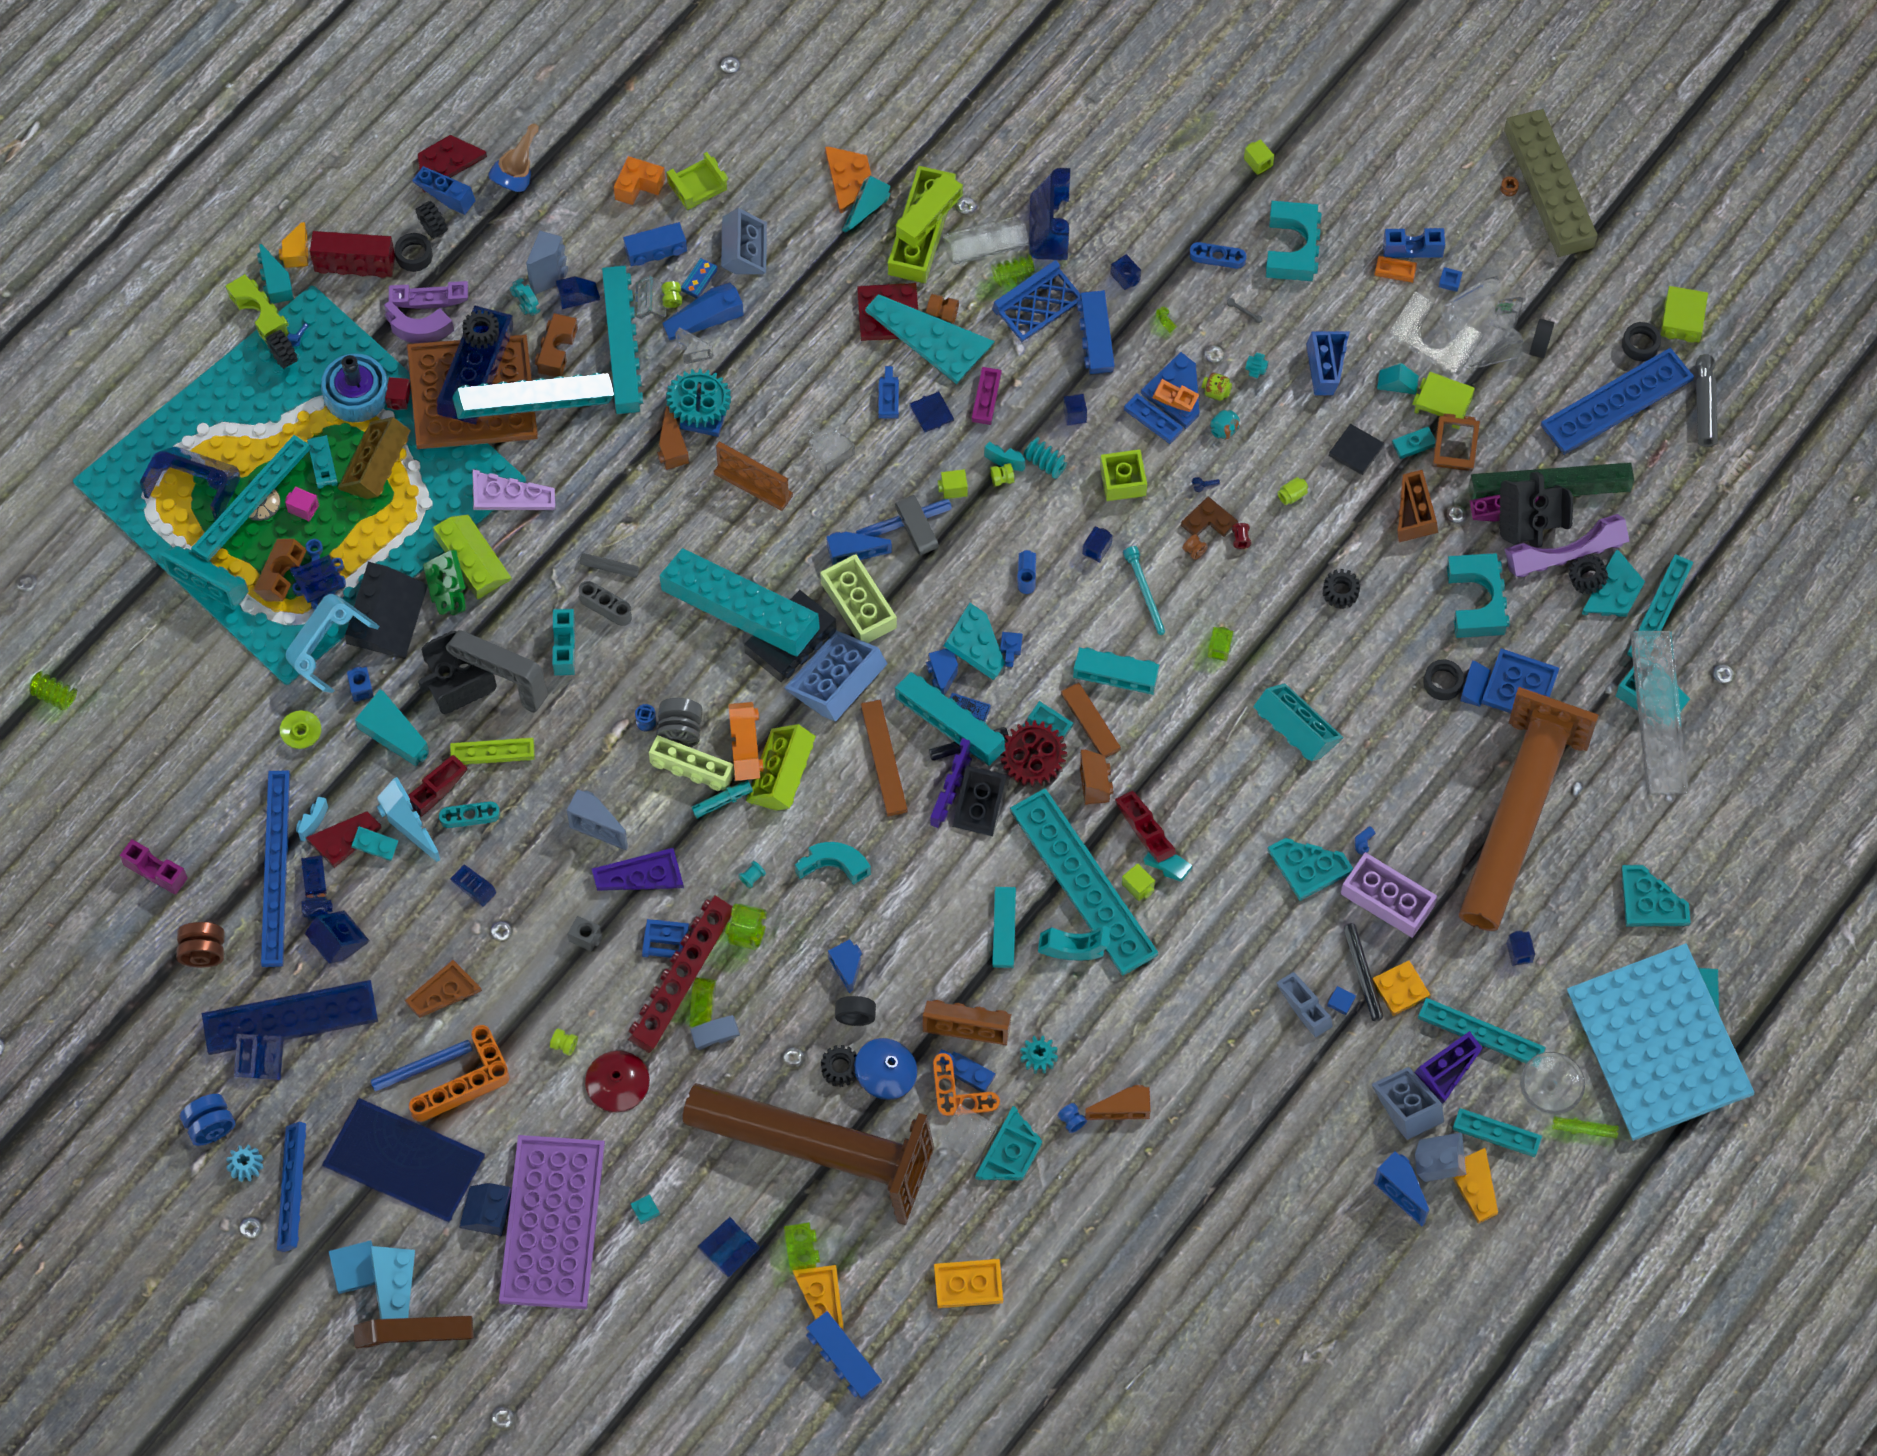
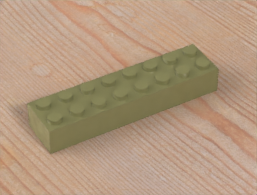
M1544 109L1508 117L1504 132L1557 257L1595 248L1598 237Z

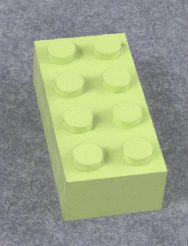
M856 554L820 572L822 586L856 639L869 643L897 628L896 615Z

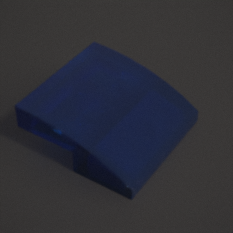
M329 555L291 571L307 603L345 587Z
M237 1034L234 1077L281 1080L284 1037Z
M728 1217L697 1246L727 1277H730L760 1249L747 1232L744 1233L731 1217Z

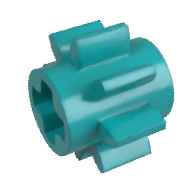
M1256 352L1254 356L1249 355L1245 370L1250 372L1249 376L1258 379L1260 374L1265 375L1269 361L1264 359V354Z

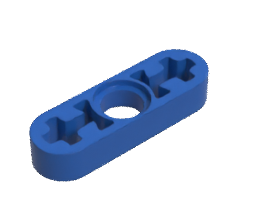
M1201 242L1192 244L1189 254L1191 260L1197 263L1235 269L1242 268L1246 264L1247 257L1245 251L1239 248ZM1197 250L1201 251L1200 255L1196 254ZM1220 252L1223 254V257L1216 259L1213 257V254ZM1236 256L1240 257L1239 261L1235 260Z

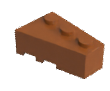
M1423 469L1403 474L1397 531L1399 543L1438 533L1437 520Z

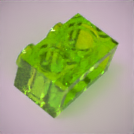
M810 1222L784 1226L790 1275L793 1274L792 1270L815 1268L816 1263H820L819 1251L814 1250L813 1243L817 1242L815 1229L811 1230ZM800 1234L807 1237L804 1241H797L795 1239ZM802 1255H807L810 1258L806 1262L798 1260Z

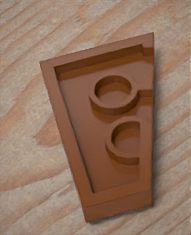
M452 960L409 996L405 1003L421 1018L477 994L482 989Z

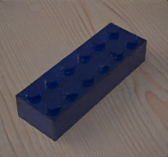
M474 305L472 310L475 314H478L477 310H481V313H484V310H486L488 315L492 313L498 319V340L492 346L488 344V348L484 349V345H482L481 349H477V345L474 348L471 347V343L467 344L466 339L462 336L437 399L438 415L475 425L479 417L458 419L453 395L461 386L475 387L485 383L492 385L513 330V315ZM477 326L473 329L476 333H485L489 330L486 326Z

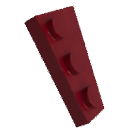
M366 811L306 837V840L335 868L357 850L351 846L358 827L376 833L382 827Z

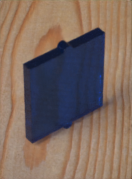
M939 391L909 403L924 433L935 428L940 429L942 425L954 421Z

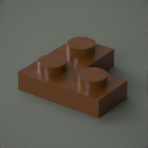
M1208 496L1181 521V527L1191 535L1196 534L1198 536L1210 525L1225 537L1232 530V526L1238 523V520Z

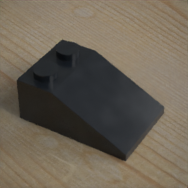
M966 766L952 827L993 837L1011 775L974 766Z

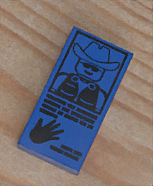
M951 693L950 698L958 706L969 710L979 721L986 722L991 709L990 704Z

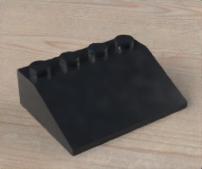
M368 561L354 608L380 627L378 630L368 627L353 616L345 633L346 644L406 659L428 584L388 566Z

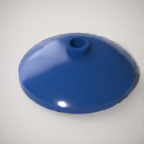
M878 1038L867 1042L857 1053L854 1064L855 1074L860 1085L869 1094L880 1099L893 1100L906 1095L914 1086L917 1078L916 1061L903 1044L888 1038ZM888 1061H891L893 1066L889 1065Z

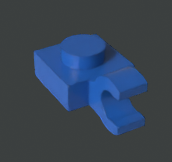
M1002 632L1000 651L1001 654H1006L1005 667H1013L1014 655H1021L1022 633Z

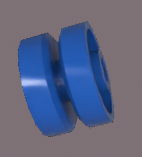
M209 1094L200 1097L181 1111L179 1117L184 1127L188 1129L187 1133L193 1145L201 1146L213 1143L223 1138L235 1127L236 1122L231 1112L227 1110V1104L221 1094Z

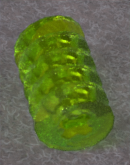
M1030 254L1026 255V259L1024 256H1020L1018 260L1012 258L1011 263L1008 260H1005L1003 265L1001 262H998L996 267L991 264L994 280L1000 288L1002 287V281L1010 285V279H1012L1016 284L1017 277L1025 281V275L1031 277L1032 273L1035 272Z
M39 671L34 675L29 687V692L32 696H37L38 699L51 703L52 706L58 707L62 711L70 707L77 696L78 690L76 688L70 691V685L67 684L63 687L64 683L62 681L56 684L57 679L54 677L50 679L49 674H45L42 677L43 671Z

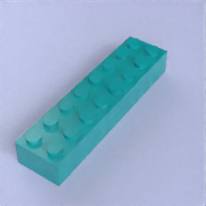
M684 548L678 552L659 575L663 592L796 657L820 629L818 613Z

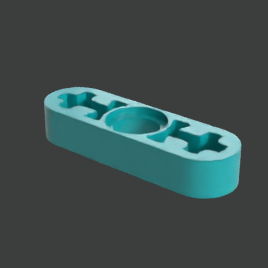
M492 801L445 807L439 812L440 823L445 828L493 823L500 817L499 806ZM488 809L493 810V815H488ZM471 810L476 814L474 818L466 819L464 813ZM478 810H481L482 817H479ZM458 812H460L461 820H458ZM447 814H451V821H447Z

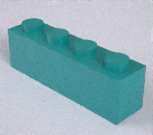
M1079 647L1073 678L1154 695L1160 664H1156L1151 660L1142 661L1131 656L1123 657L1112 652H1099L1093 648Z

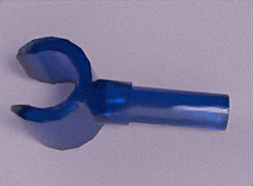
M1195 477L1192 479V484H1200L1193 488L1195 492H1201L1204 487L1220 484V480L1203 481L1200 477Z

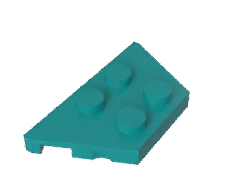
M1616 549L1606 567L1608 573L1607 583L1602 585L1603 588L1601 590L1597 588V592L1591 594L1582 611L1583 615L1601 613V616L1616 615L1618 617H1627L1641 592L1645 580L1622 553Z
M1012 1106L976 1173L975 1179L1024 1180L1043 1141L1037 1133L1033 1132L1030 1124L1022 1118L1015 1106Z

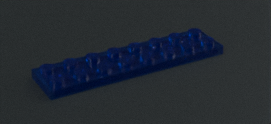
M371 980L201 1013L208 1055L379 1022Z

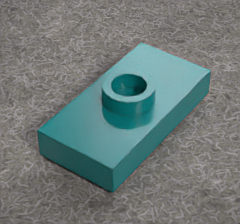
M1428 426L1393 439L1392 445L1399 458L1403 459L1435 447L1436 439Z

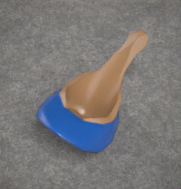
M537 124L529 125L526 134L514 149L507 151L494 163L488 173L489 179L503 188L515 192L525 191L531 176L529 146L533 137L538 133L539 126Z

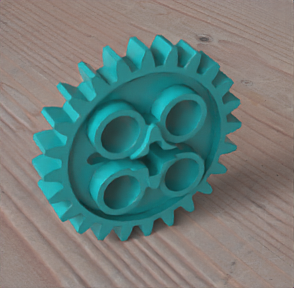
M699 368L698 373H695L693 369H691V374L683 371V377L677 374L676 380H671V386L667 387L666 399L669 412H674V418L680 417V423L687 420L688 426L694 422L696 427L699 426V423L706 427L707 422L714 425V419L721 421V415L726 416L731 403V390L728 389V383H723V377L717 379V373L711 376L709 375V370L702 373L701 368ZM701 384L700 411L697 412V385Z

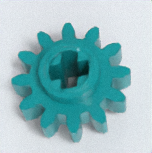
M1033 1036L1032 1043L1025 1040V1047L1021 1048L1020 1053L1023 1055L1021 1062H1027L1026 1070L1033 1067L1034 1074L1038 1072V1069H1041L1045 1074L1046 1067L1054 1068L1053 1062L1058 1061V1056L1056 1055L1058 1048L1052 1047V1039L1047 1043L1044 1036L1039 1041Z

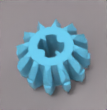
M239 1145V1151L231 1150L232 1157H227L226 1161L229 1165L226 1168L228 1172H231L232 1178L238 1177L239 1181L243 1182L244 1178L247 1177L248 1181L251 1182V1176L259 1177L257 1170L263 1169V1164L261 1163L263 1157L258 1155L259 1151L257 1148L251 1150V1146L247 1145L243 1149ZM247 1161V1165L243 1166L242 1162Z

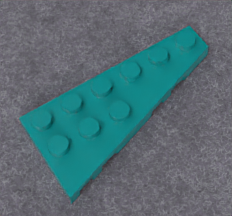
M879 294L865 309L869 315L956 385L995 342Z

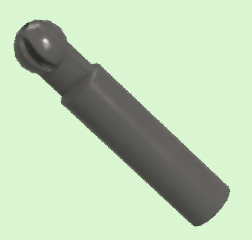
M1709 354L1700 355L1695 364L1699 371V378L1696 380L1698 444L1703 447H1711L1718 443L1716 379L1713 378V369L1716 363Z

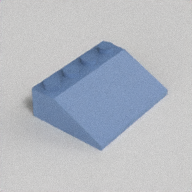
M836 631L785 686V689L821 716L836 722L884 669L887 662L878 647Z

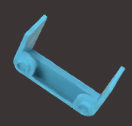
M328 594L322 599L286 651L287 661L299 674L322 691L333 693L334 689L312 674L316 668V662L310 655L333 622L344 625L355 616L368 627L377 630L380 627L335 594Z

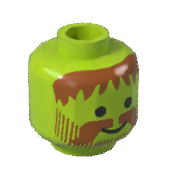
M1213 372L1209 378H1204L1201 388L1205 389L1204 394L1206 397L1222 401L1224 398L1229 397L1232 383H1230L1229 377Z

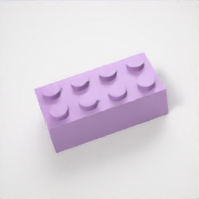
M1366 852L1343 883L1341 895L1411 938L1414 937L1432 911L1437 899V895Z

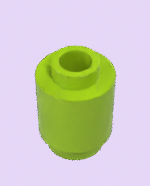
M1295 477L1280 487V490L1277 492L1280 501L1284 505L1293 504L1308 493V484L1304 479Z

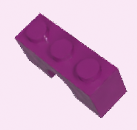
M133 839L130 840L119 855L125 867L175 895L188 879L183 867L167 858L164 862L152 855L149 848Z

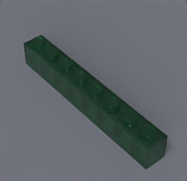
M1632 463L1471 474L1468 486L1470 499L1475 500L1500 495L1501 482L1504 480L1510 482L1529 481L1531 472H1539L1544 476V489L1560 485L1569 489L1572 496L1631 492L1634 474Z

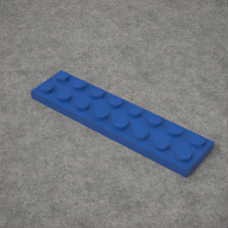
M1670 347L1543 420L1540 426L1563 455L1690 383L1693 381L1694 376Z

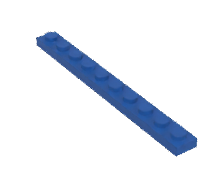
M289 770L268 771L261 949L262 967H283L290 797Z

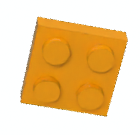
M1410 960L1372 978L1375 988L1392 1016L1425 1001L1426 997L1430 998L1431 996Z

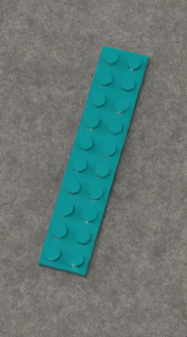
M1046 788L1010 807L1011 814L1091 931L1102 926L1110 928V944L1105 951L1121 975L1124 976L1157 957L1159 952Z

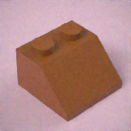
M1082 749L1080 752L1079 768L1085 805L1110 802V795L1114 794L1113 783L1108 781V776L1111 775L1110 763H1106L1104 755Z

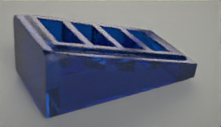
M465 864L450 878L457 887L482 907L497 893L490 882ZM468 873V877L463 882H461V880Z

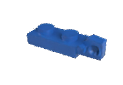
M885 366V377H880L879 418L899 419L898 377H893V366Z
M943 1049L940 1050L939 1054L946 1053L952 1058L955 1078L981 1092L987 1091L996 1073L960 1053L953 1051L951 1054ZM944 1057L940 1058L939 1062L945 1066L949 1064V1061H945Z

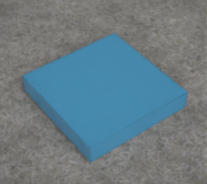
M372 1240L329 1251L338 1294L375 1285L370 1255L371 1246H373Z

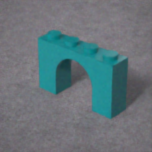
M1271 201L1269 228L1297 231L1305 238L1306 245L1295 252L1268 251L1265 278L1313 282V275L1318 273V262H1315V257H1319L1320 247L1316 245V240L1320 241L1321 229H1317V224H1321L1322 212H1318L1319 204Z
M1497 553L1448 556L1446 564L1448 584L1467 582L1480 584L1488 590L1492 600L1481 609L1455 611L1453 621L1456 638L1505 635L1506 628L1510 626L1509 615H1505L1507 598L1503 597L1502 593L1505 589L1504 579H1500L1502 562L1498 561Z

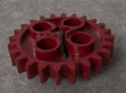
M1036 720L1033 721L1031 726L1025 721V727L1023 728L1020 724H1017V731L1010 729L1012 736L1005 735L1008 743L1005 742V751L1001 754L1004 757L1000 759L1002 764H1006L1003 768L1004 771H1009L1008 775H1011L1010 778L1015 776L1016 783L1022 779L1023 786L1029 781L1032 787H1034L1035 782L1042 786L1043 780L1050 783L1049 777L1051 776L1057 779L1056 771L1063 772L1060 765H1066V760L1063 758L1068 756L1067 752L1063 751L1067 748L1066 744L1062 743L1064 737H1058L1059 730L1057 729L1052 732L1053 727L1051 724L1045 728L1044 721L1041 722L1040 726H1037ZM1028 737L1036 738L1033 743L1025 742ZM1041 739H1045V740L1039 745L1040 740H1041ZM1052 747L1053 751L1046 754L1043 752V749ZM1037 750V753H1038V754H1037V755L1033 754L1032 757H1031V756H1030V752L1035 753V751ZM1017 754L1025 755L1022 760L1014 759ZM1033 765H1042V768L1040 770H1032Z

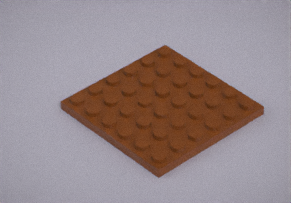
M527 334L498 337L494 345L490 346L488 344V348L485 349L484 345L481 346V349H477V345L474 348L471 347V343L467 344L466 339L407 344L417 449L538 439L535 411L458 419L453 401V395L461 386L475 387L485 383L496 385L500 382L532 381Z

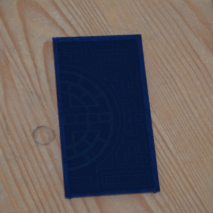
M359 1098L326 1159L323 1161L322 1166L450 1223L478 1168L485 1159V1153Z

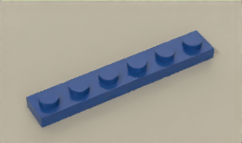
M300 1121L286 1126L277 1239V1251L281 1252L297 1248L299 1241L298 1230L306 1139V1123Z

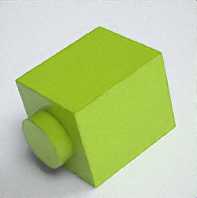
M1260 139L1246 146L1244 160L1259 175L1273 166L1274 154Z
M965 469L941 472V480H937L938 491L943 492L944 499L968 496Z
M1137 863L1122 876V885L1140 901L1152 895L1155 880Z

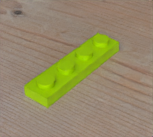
M534 738L450 743L451 756L455 755L464 765L535 760Z

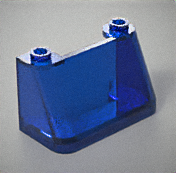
M1056 168L1030 195L1029 254L1034 259L1068 260L1069 223L1065 219L1054 218V210H1059V206L1063 201L1069 202L1071 168Z

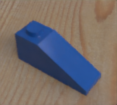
M835 532L830 536H826L832 566L855 554L860 560L892 553L890 539L851 532Z

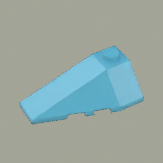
M397 777L394 778L377 797L379 805L376 807L381 817L386 816L390 824L436 862L440 861L439 852L426 828L422 829L423 825L417 811L412 812L413 807L409 796Z

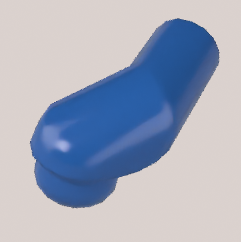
M1371 826L1355 837V850L1360 855L1369 852L1368 840L1376 834Z

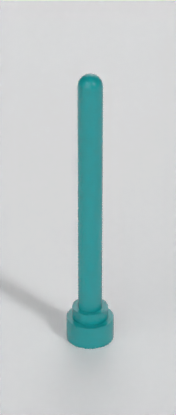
M1137 546L1128 547L1123 550V556L1132 565L1157 633L1163 635L1165 634V628L1139 563V549Z

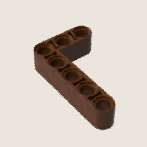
M472 1316L376 1319L354 1325L355 1348H369L385 1343L451 1341L474 1338Z

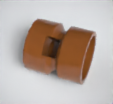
M932 293L928 301L926 314L954 324L959 309V300L949 297L944 300L943 296Z

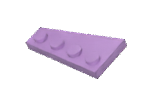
M474 469L472 471L473 510H555V488L530 482L528 484L518 482L517 479L501 478L491 473L488 475Z

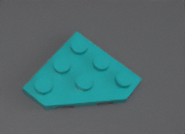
M969 603L943 646L992 680H995L1005 664L987 614L972 603Z
M1284 838L1267 848L1268 853L1299 901L1349 876L1354 869L1343 852L1324 850L1323 847L1308 843L1306 845L1297 843L1289 838Z
M1622 865L1621 875L1626 927L1690 926L1689 903L1686 900L1679 898L1661 879L1658 880L1644 865Z

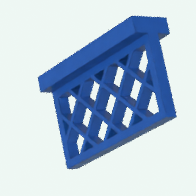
M1054 260L994 301L993 312L1001 316L1021 342L1076 306L1077 300L1080 299L1081 294L1060 269L1061 265L1057 260ZM1059 276L1063 281V287L1052 286V280ZM1040 288L1048 289V297L1036 296L1037 290ZM1051 290L1062 291L1061 300L1050 298ZM1065 292L1073 293L1077 299L1072 302L1065 301ZM1023 299L1033 300L1032 308L1021 307V301ZM1036 300L1047 302L1046 310L1035 309ZM1049 302L1061 304L1060 310L1058 312L1048 311ZM1009 309L1018 310L1017 319L1009 318L1005 312ZM1020 311L1031 312V320L1019 319ZM1034 313L1044 314L1045 321L1042 323L1034 322ZM1018 324L1030 325L1029 331L1023 335L1018 329Z

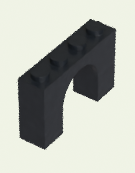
M801 590L790 600L818 613L820 629L797 657L755 636H752L744 644L745 654L780 682L785 678H790L795 668L799 664L803 665L809 658V655L813 651H817L822 646L823 641L827 637L833 636L837 630L836 618Z

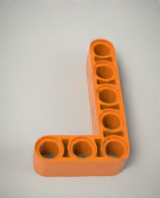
M477 1025L471 1033L474 1047L483 1063V1067L412 1098L409 1102V1109L415 1121H426L508 1083L509 1073L507 1065L487 1026ZM480 1035L487 1036L484 1040L477 1039ZM488 1053L496 1054L490 1059L485 1057ZM497 1071L504 1072L502 1076H494ZM477 1080L484 1081V1083L479 1086L474 1084ZM457 1089H464V1092L461 1094L454 1093ZM439 1097L444 1098V1101L441 1103L434 1102ZM418 1106L425 1107L421 1112L414 1111Z

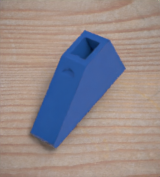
M424 166L412 180L413 183L445 206L464 215L476 201L470 186Z

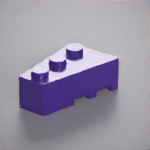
M1469 1031L1419 1066L1414 1073L1443 1104L1483 1048Z

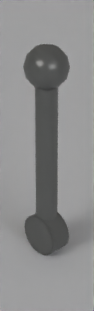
M1229 298L1227 300V305L1229 307L1234 306L1235 308L1254 318L1256 323L1262 322V317L1260 315L1256 316L1255 314L1236 304L1233 298Z

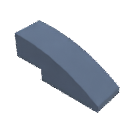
M1295 972L1276 982L1291 1008L1315 1038L1333 1027L1331 1016L1319 1004L1317 996Z

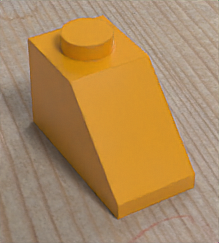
M301 222L282 240V248L279 249V260H283L285 268L308 266V235L305 222Z

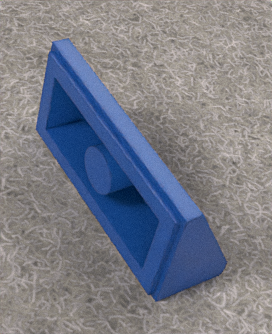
M1472 660L1461 696V702L1481 706L1491 670Z

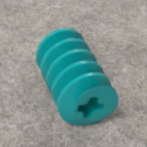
M1036 437L1026 447L1023 456L1029 462L1032 461L1035 466L1039 465V468L1045 470L1048 475L1052 474L1054 479L1058 478L1067 466V462H1064L1065 455L1063 454L1058 458V450L1051 453L1053 447L1049 446L1045 449L1046 442L1043 441L1039 445L1040 438Z

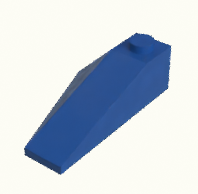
M729 282L708 290L664 321L663 327L670 341L744 316L743 303L736 287Z

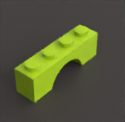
M244 274L225 285L229 298L239 310L249 308L260 311V316L255 321V325L265 343V338L278 330H282L285 336H288L287 326L289 324L283 315H278L279 312L273 303H268V297L263 291L260 292L258 290L259 287L254 279L250 280Z

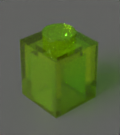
M1213 627L1207 657L1227 662L1234 631L1225 627Z

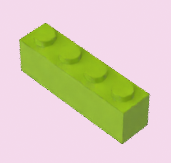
M943 173L940 178L937 177L933 181L932 187L922 193L920 200L916 204L911 205L905 217H901L897 221L896 236L913 248H916L963 196V184L946 173Z

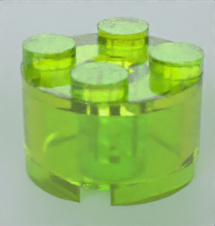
M735 903L732 907L731 923L728 922L725 929V934L729 935L728 943L742 948L757 950L756 947L761 945L766 926L763 925V919L767 920L766 909Z

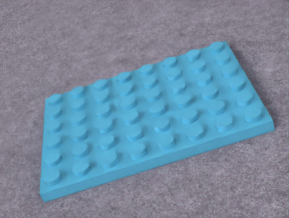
M1687 943L1567 988V993L1633 1141L1754 1095L1751 1083Z

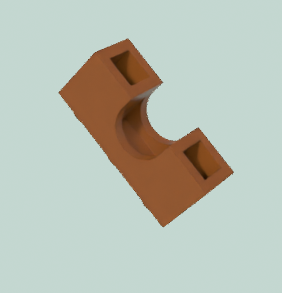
M554 313L552 320H548L546 326L547 335L542 338V350L540 354L537 353L535 365L538 367L539 374L553 377L563 375L567 363L566 352L557 350L556 347L560 344L573 345L578 330L577 318Z
M277 539L253 591L266 602L284 601L291 584L283 576L290 568L300 566L306 549L295 539Z

